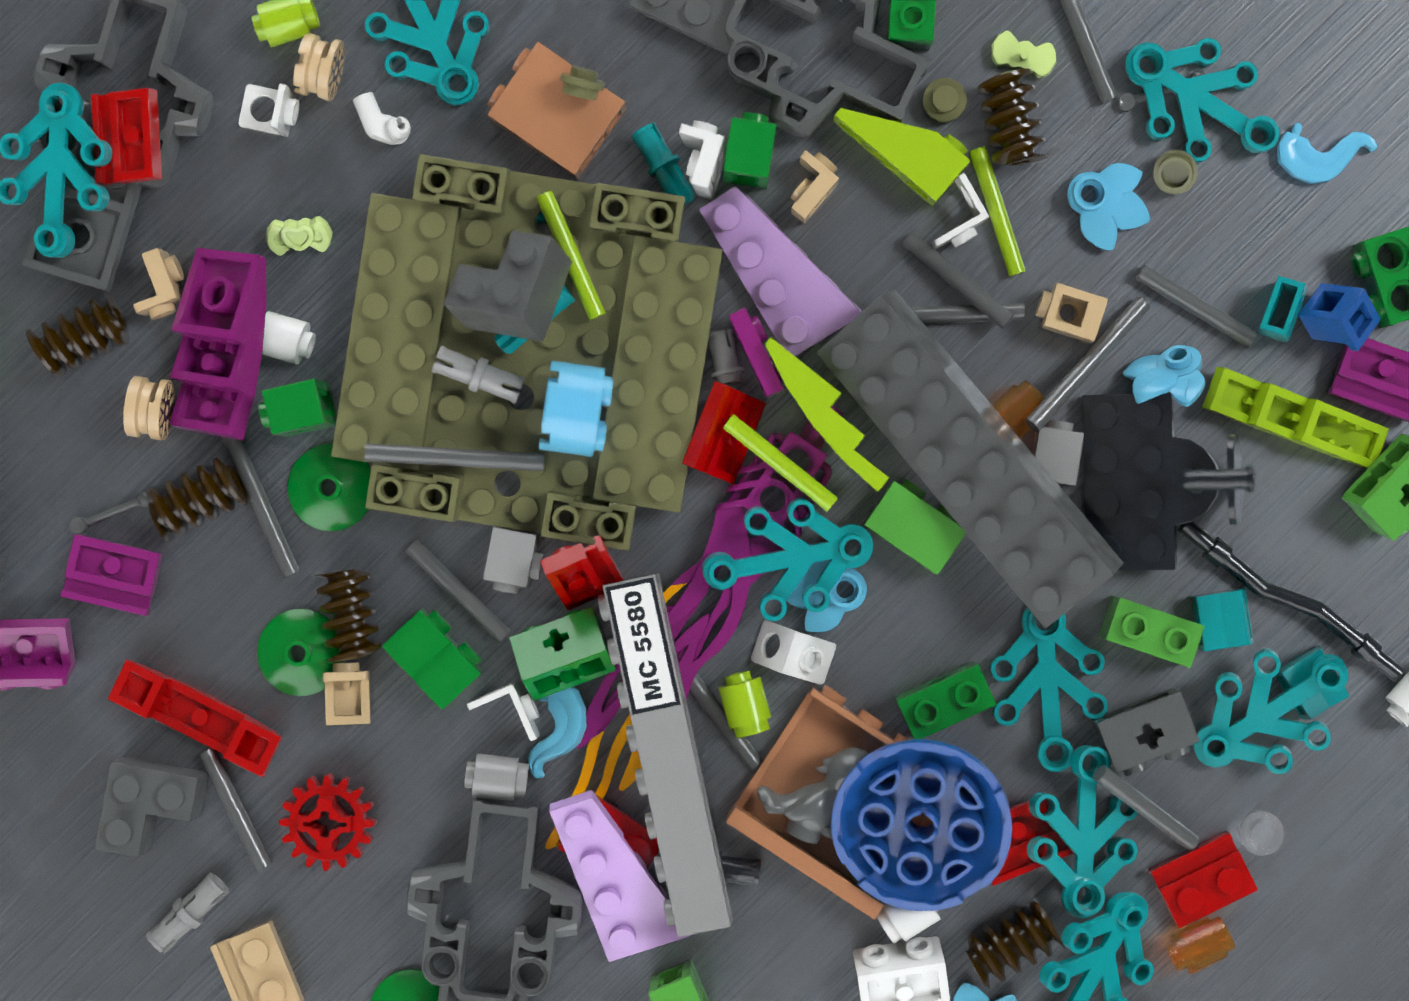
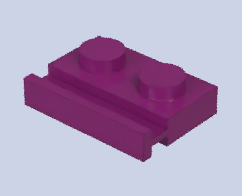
M746 308L730 314L729 321L766 399L782 392L781 381L783 379L772 357H768L762 341L768 338L758 316L750 318Z
M1367 338L1359 351H1351L1348 345L1345 344L1334 373L1335 377L1332 386L1327 394L1409 423V352Z
M74 534L65 572L64 589L61 590L60 596L148 616L151 612L150 605L152 596L155 594L164 553L86 535Z

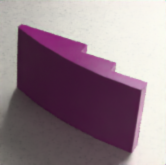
M196 249L171 331L183 337L170 378L182 384L169 425L181 430L244 440L255 398L263 352L266 316L265 257L256 254L214 249Z

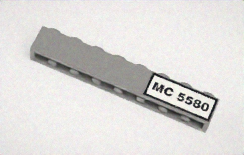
M657 573L603 585L604 594L598 595V603L603 621L610 620L614 638L607 639L608 650L612 664H620L623 681L617 682V692L622 709L629 707L632 725L626 726L627 739L631 752L638 751L642 768L635 770L640 795H648L651 812L645 813V822L649 838H657L660 855L654 857L658 881L659 883H667L670 899L664 900L667 924L669 927L676 925L678 937L731 927L733 922L731 905L660 575Z

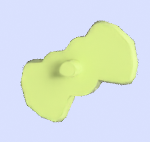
M1006 30L1000 33L991 44V58L996 66H1007L1010 69H1031V73L1036 77L1044 78L1050 74L1056 65V50L1050 42L1034 46L1029 41L1018 42L1012 32Z
M320 216L313 219L303 218L298 221L288 219L284 222L275 219L267 227L265 241L269 248L277 255H283L290 248L302 251L309 246L324 252L331 244L333 232L328 222Z

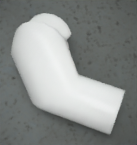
M373 92L364 93L353 99L368 137L389 145H399L407 140L411 131L408 120L402 116L396 118L382 114Z

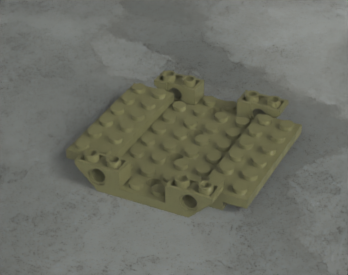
M419 154L412 199L371 193L331 454L332 457L376 463L372 464L365 508L448 522L461 520L541 533V537L590 545L596 543L594 537L600 535L606 547L627 551L630 548L636 506L680 513L688 466L682 464L694 433L723 249L678 242L685 197L597 182L596 184L527 174L511 171L503 167ZM552 190L606 314L589 320L568 272L564 286L570 291L576 301L550 322L543 342L528 339L513 353L506 354L494 340L497 333L465 328L447 309L444 302L459 264L498 271L512 231L544 235L537 228V218L542 211L536 197ZM445 346L447 349L478 361L480 357L488 359V365L520 377L524 376L523 384L528 385L534 393L532 405L524 410L518 409L509 400L478 389L477 393L468 390L469 385L438 373H432L434 362L437 360L454 366L450 362L436 358L440 347ZM551 360L605 368V376L612 377L613 388L610 406L601 405L599 420L605 421V424H607L603 451L594 450L592 457L538 449L539 439L549 438V434L541 433V423L548 377L557 379L558 372L550 371ZM503 383L504 386L509 387L511 389L513 388L512 386ZM365 443L544 454V470L529 471L365 461ZM508 470L518 475L521 484L519 491L515 495L507 496L498 490L496 479L502 471Z

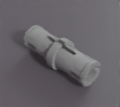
M445 346L440 347L436 358L450 362L454 366L437 360L434 362L432 373H438L469 385L468 390L477 393L478 389H481L516 404L520 391L506 387L503 383L521 389L525 380L524 376L520 377L488 365V359L480 357L478 361L447 349Z
M210 872L184 898L179 897L172 904L173 909L146 933V937L151 945L159 952L166 954L191 928H198L203 923L202 917L229 893L225 883L218 876Z

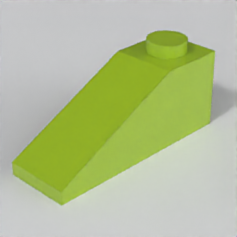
M840 108L834 115L833 122L931 206L938 201L970 162L965 156L967 153L966 147L950 134H947L944 138L936 131Z

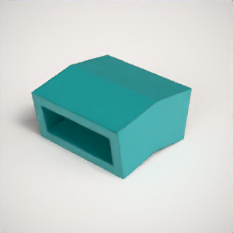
M1278 275L1257 334L1282 343L1290 340L1308 290L1306 283ZM1283 291L1294 294L1281 329L1271 326V322Z
M1246 588L1191 596L1195 623L1205 626L1199 643V650L1211 651L1247 646L1254 643Z
M1320 645L1296 657L1280 668L1275 677L1284 692L1311 676L1313 662L1318 657L1325 655ZM1333 669L1326 670L1322 674V679L1327 683L1335 682L1339 677ZM1345 687L1335 693L1322 691L1295 707V710L1301 719L1311 720L1328 708L1350 697Z

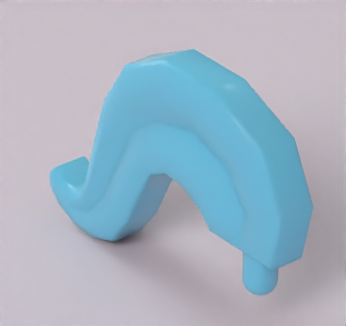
M1295 123L1291 133L1286 131L1276 146L1278 164L1291 177L1308 184L1326 183L1344 170L1361 147L1367 148L1369 152L1375 151L1378 147L1376 141L1369 134L1352 132L1342 138L1328 152L1322 153L1315 150L1307 138L1300 136L1302 130L1301 123Z
M573 687L539 699L541 702H548V710L554 718L555 729L551 735L537 743L530 750L528 763L530 773L534 778H544L543 765L547 761L569 753L581 743L587 727L586 707L579 690Z

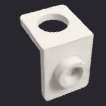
M248 84L245 88L239 125L245 129L288 137L290 125L294 126L298 118L299 100L296 99L297 94L285 84H279L278 90ZM262 97L271 98L275 102L273 117L268 122H259L252 115L254 102Z
M965 173L959 175L955 179V183L973 213L974 218L934 240L931 246L935 250L952 241L955 248L978 235L975 227L989 218L986 209Z
M765 620L762 623L751 661L782 674L822 685L825 682L836 650V644ZM777 634L780 639V646L777 653L769 658L766 653V645L770 637Z
M517 681L467 703L468 709L471 710L510 693L530 741L540 736L534 722L535 719L540 717L535 702L529 693L523 696Z

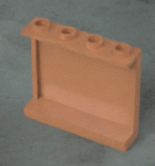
M824 685L820 691L811 686L763 759V762L757 768L727 814L726 823L875 920L882 910L884 903L864 891L852 880L848 868L838 858L833 839L821 834L819 842L813 844L790 835L785 830L789 819L784 814L767 813L757 796V788L763 785L779 794L793 793L806 785L824 780L825 774H821L816 768L824 765V758L831 757L843 749L850 747L860 748L870 754L888 744L910 739L901 733H898L895 739L880 730L884 723L866 710L861 709L857 715L843 706L847 698L831 687ZM921 813V815L911 818L914 824L921 827L933 823L925 815L926 813Z

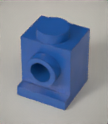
M1325 283L1319 285L1298 314L1311 339L1347 344L1351 351H1359L1381 320L1364 288Z

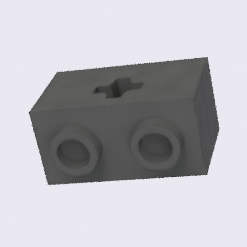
M1174 688L1108 712L1101 718L1091 719L1100 745L1110 757V769L1116 773L1123 771L1124 776L1133 775L1148 769L1149 764L1147 761L1164 755L1165 760H1171L1186 755L1191 751L1189 745L1200 741L1181 691ZM1143 725L1156 729V732L1150 735L1151 742L1149 744L1136 738L1143 734Z

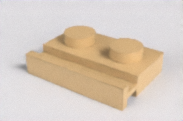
M272 920L210 946L232 1001H305Z

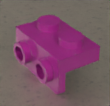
M69 618L0 620V690H10L16 687H39L40 689L50 690L65 686L68 683L76 666Z

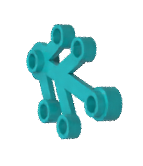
M404 0L419 29L392 21L381 12H374L366 18L365 30L372 39L376 41L391 39L429 51L439 67L436 68L411 61L404 52L394 51L385 59V69L392 78L403 80L408 77L436 87L439 97L447 104L453 106L465 105L475 98L479 89V79L472 65L480 40L485 38L490 31V23L484 13L471 11L464 17L462 25L465 34L455 59L447 46V42L462 0H442L435 20L424 0ZM475 18L484 21L483 29L477 33L469 30V23ZM379 19L386 21L384 32L380 34L372 32L371 26L374 21ZM397 58H402L406 60L405 70L399 73L393 72L391 69L392 62ZM455 77H461L465 80V87L459 92L450 89V82Z
M1204 38L1196 45L1165 51L1158 44L1151 42L1138 44L1126 57L1125 71L1134 84L1143 87L1150 117L1146 123V132L1150 138L1157 141L1164 140L1175 129L1173 117L1166 112L1163 86L1177 96L1187 140L1182 151L1189 153L1197 164L1208 159L1212 153V144L1205 137L1199 109L1239 134L1242 145L1252 153H1264L1276 145L1279 140L1280 131L1277 123L1272 118L1257 116L1250 119L1209 93L1234 87L1237 90H1246L1253 86L1259 76L1258 69L1253 63L1243 61L1232 69L1185 78L1172 68L1194 62L1202 67L1211 66L1220 58L1222 52L1217 40ZM1202 45L1212 48V59H1205L1201 56L1200 47ZM1146 58L1153 63L1154 68L1151 73H1145L1140 69L1139 63L1141 59ZM1238 69H1246L1249 72L1250 81L1248 83L1238 80ZM1155 119H1162L1166 122V133L1160 134L1155 131L1153 127ZM1252 129L1262 131L1264 134L1262 144H1257L1251 139ZM1193 142H1198L1203 146L1204 154L1202 157H1196L1191 153L1190 147Z
M53 83L46 87L40 96V112L18 134L7 133L0 140V153L3 157L9 160L22 161L29 156L31 145L49 130L48 146L15 178H4L0 181V201L9 205H21L26 201L28 192L46 176L43 224L37 228L34 234V243L42 255L63 258L72 252L75 245L73 230L63 223L66 176L78 190V202L83 209L98 212L104 210L109 203L107 189L96 184L69 150V131L82 145L80 150L81 158L88 165L97 167L107 165L112 158V148L108 142L100 140L82 118L84 103L79 92L69 84ZM60 97L63 101V106L59 112H56V102ZM17 139L19 150L16 154H13L11 145ZM96 145H99L101 155L97 160H94L92 150ZM12 184L16 187V195L13 199L8 194L9 187ZM93 190H96L98 200L92 205L89 201V195ZM51 231L54 235V242L49 247L47 236Z
M796 498L787 506V516L790 521L796 526H809L827 540L809 545L772 520L770 514L764 508L754 506L745 512L743 517L744 526L750 533L764 535L784 550L733 559L725 552H714L704 560L702 574L711 587L723 590L734 585L739 577L787 568L771 592L764 594L758 604L759 611L765 619L778 621L786 614V601L811 565L815 562L830 560L816 583L808 585L802 592V602L806 608L812 612H822L829 606V593L846 568L859 567L865 564L871 557L873 540L869 532L857 524H845L838 527L816 512L814 506L807 499ZM798 505H806L809 510L808 515L801 520L795 519L793 516L794 509ZM756 513H761L765 516V523L760 528L750 526V518ZM851 539L858 540V550L853 554L845 553L844 546L846 542ZM720 565H726L729 567V575L722 580L716 579L714 577L715 568ZM814 591H821L823 593L822 602L817 605L809 604V595ZM772 599L780 601V608L776 613L769 614L765 611V605L768 601Z
M1026 607L1022 615L1024 631L1004 655H998L991 660L989 671L991 676L1000 682L1012 680L1017 673L1016 665L1035 645H1037L1038 663L1008 698H1003L996 702L997 705L993 706L992 713L994 719L1001 725L1010 726L1015 724L1020 718L1021 709L1040 688L1044 739L1037 746L1036 756L1044 768L1052 772H1060L1070 766L1071 757L1074 752L1071 744L1062 738L1058 686L1080 704L1082 713L1091 719L1103 717L1107 713L1108 702L1103 695L1091 692L1056 662L1055 643L1076 658L1078 669L1087 675L1100 673L1104 668L1105 659L1101 652L1088 648L1065 628V613L1047 629L1041 630L1036 626L1035 615ZM1087 654H1095L1098 658V664L1094 669L1087 670L1083 665V659ZM1006 660L1010 663L1011 670L1006 676H998L995 666L999 661ZM1097 697L1101 701V709L1097 713H1089L1086 708L1087 701L1090 698ZM1010 704L1013 706L1014 715L1011 719L1002 720L999 717L998 713L1002 705ZM1053 744L1059 745L1061 748L1060 757L1056 760H1049L1046 757L1047 748Z
M1259 650L1253 657L1255 674L1246 716L1231 725L1233 701L1237 700L1242 694V681L1238 675L1232 672H1225L1219 675L1215 681L1217 699L1212 722L1199 729L1197 735L1200 741L1194 743V751L1197 758L1205 765L1211 767L1225 766L1235 758L1264 764L1271 772L1284 774L1293 765L1292 753L1288 747L1275 744L1268 748L1242 740L1255 732L1303 741L1308 748L1314 751L1326 749L1331 743V733L1325 723L1313 721L1308 724L1279 717L1322 691L1335 693L1346 686L1349 678L1348 669L1345 662L1336 655L1325 654L1318 657L1312 664L1311 676L1268 702L1272 679L1280 671L1281 663L1278 654L1274 650ZM1263 657H1271L1275 660V665L1270 670H1263L1258 666L1259 660ZM1333 669L1339 673V677L1335 682L1327 683L1322 679V674L1326 670ZM1231 680L1237 684V689L1233 693L1227 694L1220 689L1221 684L1224 681ZM1319 729L1325 732L1326 736L1320 742H1313L1308 738L1311 731ZM1213 740H1220L1224 743L1225 747L1221 752L1214 753L1208 749V744ZM1275 753H1283L1287 756V761L1283 765H1275L1270 759Z
M1092 745L1080 746L1071 757V769L1078 777L1076 827L1061 811L1058 799L1054 795L1038 792L1029 800L1030 813L1036 818L1045 820L1075 854L1074 871L1057 855V846L1051 839L1042 836L1032 838L1027 845V855L1033 862L1044 865L1063 886L1061 892L1062 904L1068 913L1079 918H1087L1100 911L1105 901L1103 887L1124 865L1131 864L1138 854V847L1133 840L1122 836L1114 837L1107 846L1108 857L1093 870L1094 854L1126 821L1134 819L1138 813L1131 807H1128V810L1122 814L1120 811L1122 801L1114 795L1109 802L1110 811L1095 826L1097 782L1093 779V776L1100 766L1104 765L1110 769L1111 761L1104 749ZM1086 755H1089L1091 764L1084 770L1082 766L1083 759ZM1047 799L1049 803L1048 810L1041 814L1039 805L1042 800ZM1045 843L1047 852L1042 858H1039L1037 854L1038 848L1041 844ZM1123 843H1125L1127 846V852L1123 857L1120 858L1118 855V849ZM1084 887L1085 897L1078 902L1077 894Z
M1120 892L1109 899L1105 907V914L1081 924H1069L1063 930L1061 940L1064 946L1077 955L1060 962L1051 961L1046 963L1039 973L1040 982L1050 991L1058 993L1068 986L1071 977L1083 972L1067 1001H1088L1100 979L1103 1001H1129L1121 993L1115 954L1123 941L1127 959L1123 966L1124 975L1137 985H1144L1151 980L1154 974V966L1144 958L1140 929L1148 917V905L1145 899L1134 892ZM1080 934V938L1074 943L1075 937ZM1105 934L1100 945L1089 949L1094 937ZM1142 965L1140 971H1139L1138 973H1136V970L1138 969V967H1140V966ZM1058 972L1056 979L1051 981L1054 974Z

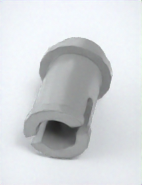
M724 329L709 333L708 342L714 367L711 379H716V382L727 386L743 382L742 374L745 373V368L739 365L734 330L728 329L725 331Z

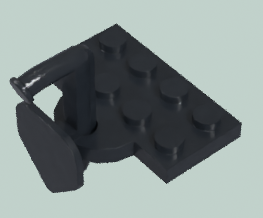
M1170 392L1140 404L1136 403L1133 393L1083 395L1085 517L1123 561L1124 564L1117 571L1177 570L1176 525L1194 522L1207 513L1217 499L1219 490H1228L1230 525L1241 524L1244 490L1248 493L1253 492L1255 474L1251 465H1247L1243 469L1239 435H1228L1227 469H1218L1217 463L1206 448L1193 440L1175 437L1174 398ZM1193 468H1201V469H1203V470H1191V469H1193ZM1191 491H1203V492L1196 494V493H1192Z

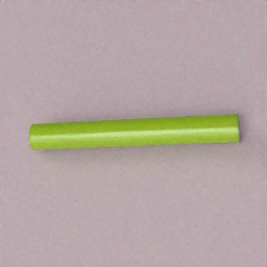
M986 146L969 151L1008 275L1011 277L1026 272Z
M551 190L537 196L536 199L554 240L572 261L569 274L589 320L606 314L553 191Z
M734 414L723 427L724 430L825 511H828L838 499V497Z

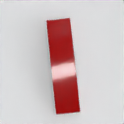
M126 659L108 697V700L144 718H153L224 754L223 758L260 777H264L283 736L229 704L180 680L130 659Z

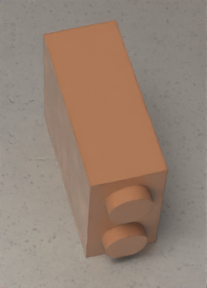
M537 41L532 50L525 48L516 59L512 70L516 73L507 86L500 84L493 92L487 103V106L491 108L487 115L493 123L578 181L627 110L626 103L605 87L603 90L598 91L597 100L583 99L563 93L564 82L560 80L561 73H570L573 65Z

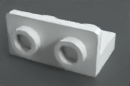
M694 120L692 126L681 124L679 135L684 146L694 149L689 159L686 175L690 176L689 182H691L696 196L713 201L725 164L727 151L725 138L718 134V127L709 123Z
M916 937L906 942L902 941L884 945L873 944L865 948L853 950L861 1001H950L946 965L939 937Z

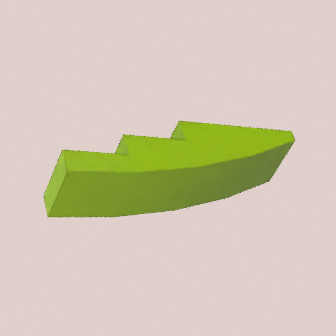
M770 337L765 345L786 387L808 420L840 458L878 492L889 477L855 451V448L865 435L831 409L842 394Z
M1216 367L1202 406L1203 409L1367 469L1380 456L1389 428L1320 400L1303 397L1274 384L1260 382L1225 367Z

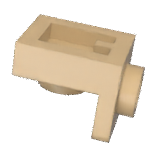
M806 150L799 157V163L814 175L816 179L811 182L806 178L790 197L795 202L791 207V214L803 224L809 220L837 187L839 178L834 174L837 167L820 152L812 156Z

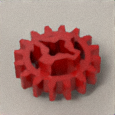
M328 773L324 776L323 784H320L318 779L312 776L307 779L308 791L298 785L292 789L293 795L297 800H286L282 804V807L290 812V816L279 820V825L289 827L290 830L282 838V842L289 843L294 841L296 847L293 849L291 856L295 858L302 853L306 854V866L309 868L317 860H322L323 871L331 869L334 860H337L340 867L344 868L349 864L348 853L357 859L360 858L364 851L359 843L370 844L374 839V836L366 831V828L377 824L376 818L367 817L366 814L374 806V802L366 801L362 803L360 796L365 788L361 786L354 791L349 789L350 777L348 776L344 777L339 784H335L333 773ZM319 794L317 808L314 811L301 812L305 803L312 796ZM340 797L344 798L351 805L354 812L348 811L340 803ZM329 812V818L337 820V823L340 824L327 831L326 824L314 820L320 819ZM355 831L352 840L346 846L337 849L339 836L342 833ZM303 832H307L316 841V846L306 839Z

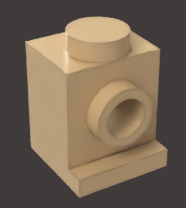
M1056 283L1053 285L1051 293L1043 290L1035 316L1042 318L1040 328L1090 344L1096 340L1108 299ZM1067 305L1073 308L1075 315L1072 321H1064L1060 317L1059 312L1062 306Z

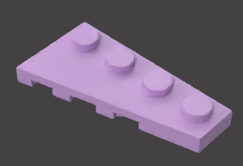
M735 186L699 209L776 340L795 357L844 328L862 312L739 186Z
M592 790L550 804V814L609 962L692 936L678 937L676 925L668 926L664 911V900L670 899L663 887L658 886L648 872L645 862L637 852L634 853L624 839L623 832Z

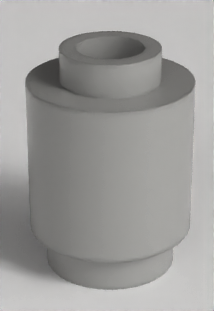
M477 753L476 762L467 761L464 788H472V797L510 802H514V798L525 799L529 763H520L519 758Z

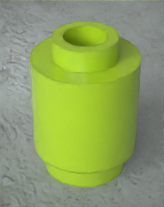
M271 0L258 4V14L251 16L259 41L267 40L271 48L301 39L307 33L312 34L311 30L321 28L313 0Z
M750 670L725 676L726 685L718 687L729 729L734 728L736 738L769 730L768 719L771 718V713L761 677H751Z

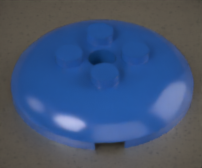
M915 739L883 746L865 756L850 770L840 785L834 801L831 830L834 847L840 862L845 864L850 873L859 881L858 885L874 898L898 908L913 911H935L962 904L963 899L976 893L982 887L986 888L995 879L1004 865L1009 852L1012 836V817L1002 786L994 774L980 760L970 753L947 743ZM921 813H926L925 815L933 823L921 827L914 824L911 818L921 815Z

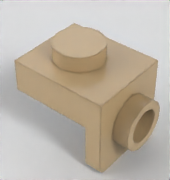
M160 248L142 253L141 255L157 295L133 304L135 312L143 316L150 315L151 320L169 316L177 311L175 305L180 303L183 293L179 282L184 280L181 265L175 255L169 256L167 251Z
M359 662L333 663V672L323 673L326 725L370 724V670L360 671Z

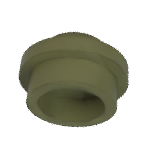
M572 66L570 73L562 72L560 80L564 82L563 93L589 100H597L598 91L604 89L605 83L597 80V71L579 66Z
M936 79L924 91L923 107L927 115L935 121L943 123L954 121L963 113L966 107L967 95L965 89L954 79Z
M1170 150L1163 153L1157 159L1153 168V178L1156 185L1168 194H1182L1188 191L1195 184L1198 176V167L1195 159L1189 153L1182 150Z

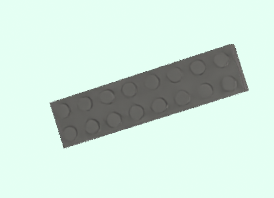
M896 290L880 295L816 352L1045 628L1113 576L1124 564Z

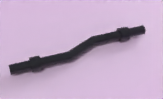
M1196 522L1185 523L1179 527L1178 531L1203 551L1202 557L1216 568L1219 566L1223 567L1259 598L1316 618L1352 648L1351 654L1365 665L1372 664L1392 682L1397 683L1405 675L1406 669L1381 650L1383 646L1369 633L1363 635L1324 602L1267 582L1232 553L1233 547L1219 536L1214 538Z

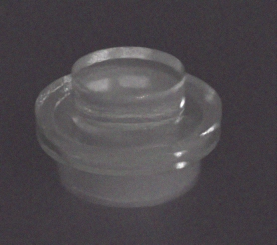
M1253 812L1246 816L1240 825V841L1249 852L1255 855H1270L1276 852L1284 841L1285 832L1283 824L1275 815L1269 812Z

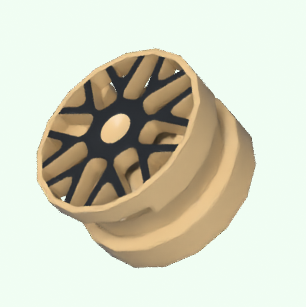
M307 33L304 35L298 50V54H301L299 63L295 64L293 86L300 87L295 88L294 92L303 96L314 93L319 98L331 102L337 93L343 71L344 42L335 39L330 44L329 42L322 41L319 35Z
M134 376L131 379L125 397L123 416L124 431L127 436L141 438L143 434H149L151 439L165 441L171 429L169 422L175 406V391L171 380L161 379L159 383H153L147 377Z

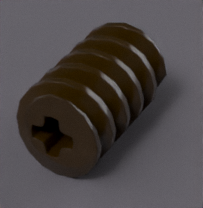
M1018 69L1000 73L978 86L979 94L992 96L981 104V109L987 113H995L985 120L984 123L985 128L998 131L988 138V145L1002 148L991 157L992 162L995 164L1017 166L1041 161L1049 157L1048 154L1035 153L1034 151L1035 147L1045 142V137L1031 135V130L1042 124L1041 119L1028 118L1027 113L1039 107L1038 102L1024 100L1025 95L1035 90V85L1023 84L1020 80L1031 73V69Z
M105 292L107 305L104 307L94 298L89 300L91 313L88 315L79 306L73 307L75 321L72 323L63 314L57 315L59 329L57 330L46 321L41 323L43 337L41 338L31 329L26 330V336L34 354L53 375L57 377L65 375L66 365L72 369L81 367L82 357L87 361L97 359V348L105 354L112 352L114 347L113 341L120 346L128 344L129 333L125 317L118 303L109 292Z
M216 457L213 459L214 472L211 474L202 465L197 466L198 480L196 481L184 472L181 474L183 487L179 489L171 480L165 481L167 494L164 496L154 487L149 489L151 502H149L148 506L150 515L156 529L165 541L171 540L172 531L178 535L187 533L188 523L194 528L202 526L204 522L203 515L210 520L217 519L220 514L219 507L226 513L234 511L235 499L242 505L248 504V497L244 487L231 466H225Z
M351 569L314 575L317 578L328 580L327 584L317 589V594L330 597L331 600L321 605L319 610L323 613L333 614L332 619L322 624V629L336 632V636L324 643L325 647L338 649L339 652L328 658L327 663L368 657L371 653L380 649V641L367 638V636L379 630L378 624L365 622L366 618L376 613V607L362 604V601L374 595L372 589L360 587L361 583L371 578L370 572Z
M1036 901L1030 902L1031 917L1026 916L1020 909L1014 910V926L1004 917L999 918L1000 933L998 934L988 925L984 926L983 942L972 933L967 935L969 949L965 951L986 990L990 989V973L1003 982L1006 980L1004 966L1008 965L1018 974L1022 972L1021 957L1035 965L1037 964L1036 949L1039 948L1050 957L1053 955L1051 941L1055 940L1064 948L1047 913Z

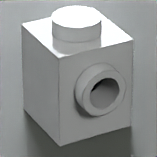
M493 527L483 576L484 580L493 581L492 589L518 594L519 586L527 588L531 584V579L539 580L542 570L540 560L544 558V554L537 553L540 535L508 528Z

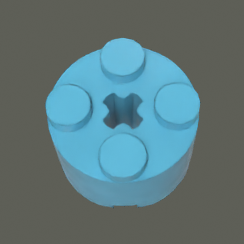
M551 360L550 371H556L558 375L557 379L548 377L541 423V433L549 434V438H540L538 449L592 457L594 450L603 451L607 424H605V421L599 420L601 405L610 406L613 388L612 377L605 376V368Z

